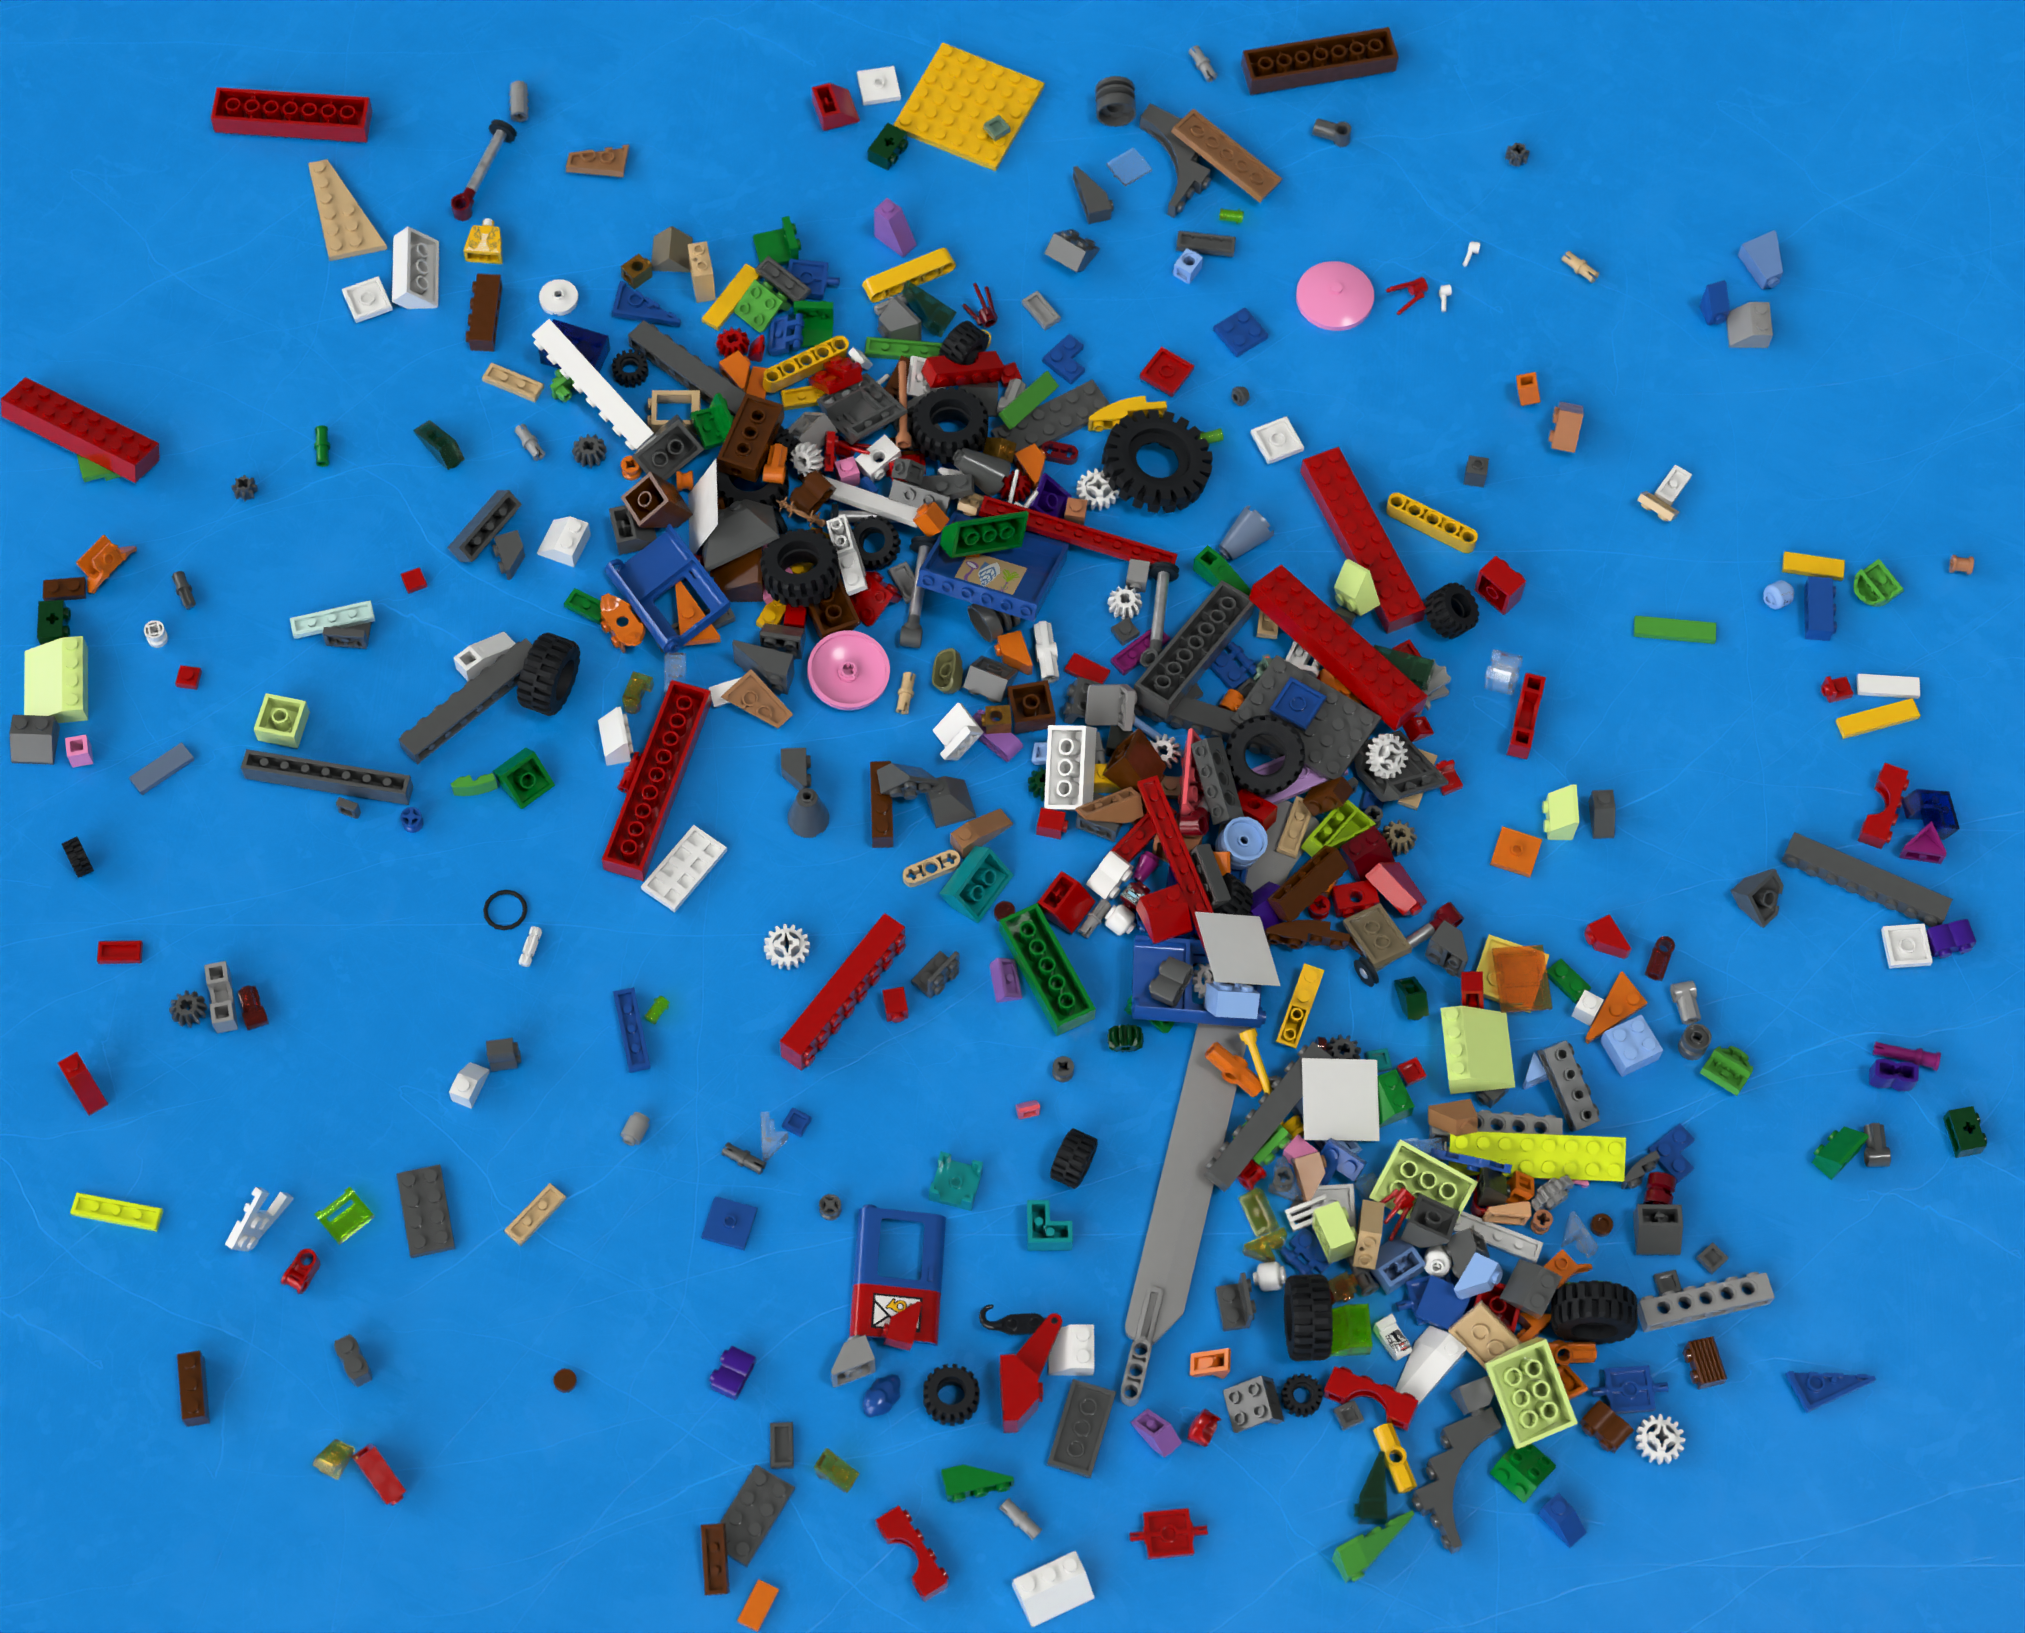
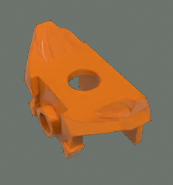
M103 534L76 562L88 576L87 592L95 594L100 584L109 577V574L123 560L125 561L131 553L137 551V548L135 546L118 548L117 545L112 544L106 535Z
M609 593L601 596L602 622L600 625L605 633L609 632L612 636L610 639L616 649L620 648L622 653H625V645L637 646L642 643L646 628L639 617L632 613L631 605ZM625 617L629 622L626 626L621 627L617 625V620Z
M1563 1249L1543 1266L1562 1276L1556 1289L1563 1286L1574 1275L1592 1270V1264L1577 1265Z

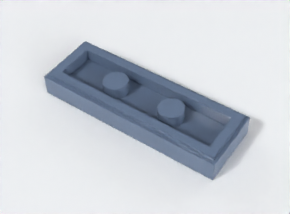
M181 742L130 776L129 779L141 795H143L194 761V757Z

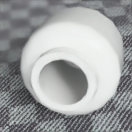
M1122 904L1118 906L1113 905L1104 917L1106 919L1105 925L1118 936L1123 935L1125 932L1129 935L1136 926L1134 923L1136 916Z
M1444 1245L1429 1247L1423 1259L1426 1263L1425 1270L1430 1275L1442 1277L1451 1270L1453 1259L1447 1254Z
M1277 1261L1260 1263L1257 1267V1272H1253L1255 1286L1259 1285L1263 1292L1281 1290L1287 1280L1285 1267L1281 1266Z

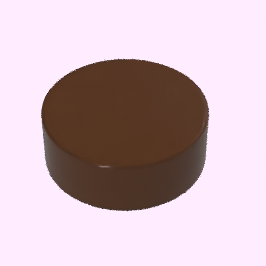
M1597 1214L1590 1223V1229L1596 1236L1605 1237L1613 1229V1221L1606 1214Z
M561 1369L555 1374L554 1385L558 1391L568 1393L576 1387L577 1379L574 1372L570 1369Z

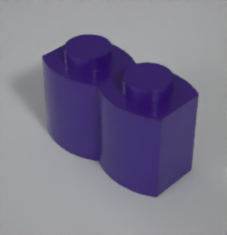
M1968 919L1928 928L1926 931L1933 957L1940 956V958H1946L1951 956L1952 952L1964 954L1970 952L1976 944V939Z
M1878 1059L1869 1071V1084L1877 1088L1892 1087L1898 1091H1910L1919 1079V1066L1910 1062L1896 1063L1889 1059Z
M731 1346L729 1351L725 1350L720 1358L722 1365L718 1370L715 1369L709 1381L712 1382V1390L736 1401L756 1364V1357Z

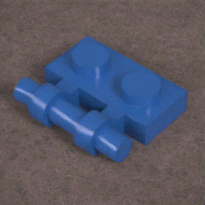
M797 313L794 320L789 315L773 318L771 321L768 351L772 356L789 352L790 345H793V350L795 351L801 349L803 344L802 330L805 324L803 314Z
M1231 642L1227 646L1231 653L1227 655L1223 650L1209 668L1229 689L1237 690L1249 679L1246 675L1247 672H1250L1253 676L1257 674L1255 670L1257 667L1255 666L1256 663L1243 653L1244 650L1240 646ZM1238 659L1243 666L1239 668L1234 660Z
M1306 1227L1290 1241L1289 1244L1294 1248L1293 1251H1290L1286 1246L1279 1251L1285 1258L1284 1261L1292 1264L1299 1271V1275L1314 1274L1312 1272L1314 1268L1322 1274L1331 1265L1328 1263L1318 1238ZM1301 1255L1309 1263L1305 1265L1297 1257Z

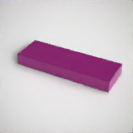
M1152 628L1111 658V663L1123 676L1141 664L1140 657L1142 653L1150 647ZM1164 631L1162 647L1170 642V637Z

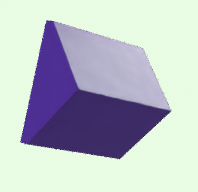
M1044 473L1036 490L1039 493L1031 503L1030 509L1063 519L1068 497L1071 498L1072 495L1048 474Z
M1270 881L1253 892V905L1250 907L1252 909L1247 914V916H1259L1261 918L1264 932L1267 928L1286 921L1278 918L1267 900L1281 887Z

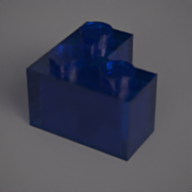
M1916 789L1901 800L1906 819L1923 820L1925 827L1932 821L1941 840H1945L1960 829L1949 791Z

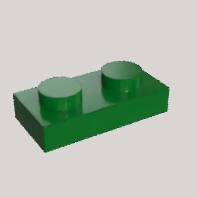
M574 588L565 601L564 607L599 625L602 622L601 601Z
M1561 958L1545 973L1575 1004L1581 998L1584 990L1588 992L1591 990V987Z

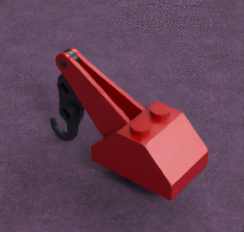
M990 1304L983 1307L979 1314V1320L983 1327L1008 1335L1033 1334L1016 1355H1000L999 1371L1003 1432L1017 1433L1038 1410L1039 1402H1043V1382H1038L1062 1327V1317L1057 1313H1052L1047 1318H1043L1037 1313L1011 1314L997 1321H988L986 1319V1312L994 1308V1305Z

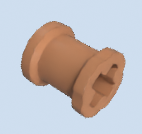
M1956 555L1951 556L1949 571L1951 573L1960 571L1966 572L1969 575L1972 574L1974 557L1962 558Z
M1545 1209L1535 1212L1530 1222V1228L1535 1234L1543 1235L1548 1232L1553 1222L1552 1214Z

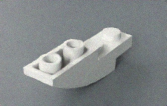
M843 514L826 521L831 541L837 550L847 594L850 596L868 589L864 565L846 515Z

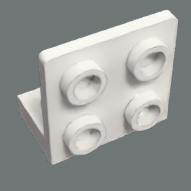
M957 703L933 729V732L945 748L940 755L944 760L958 761L984 733L962 703Z

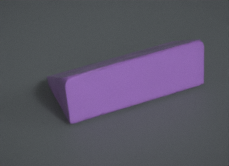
M996 958L990 963L996 1002L1022 999L1015 959Z

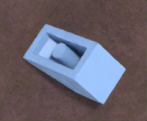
M1475 1252L1454 1287L1457 1297L1462 1300L1491 1291L1502 1278L1503 1271L1499 1263Z

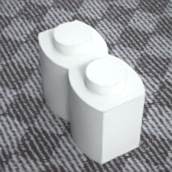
M1110 851L1091 875L1086 885L1103 899H1114L1121 890L1119 889L1123 881L1127 882L1131 878L1134 866L1115 851Z

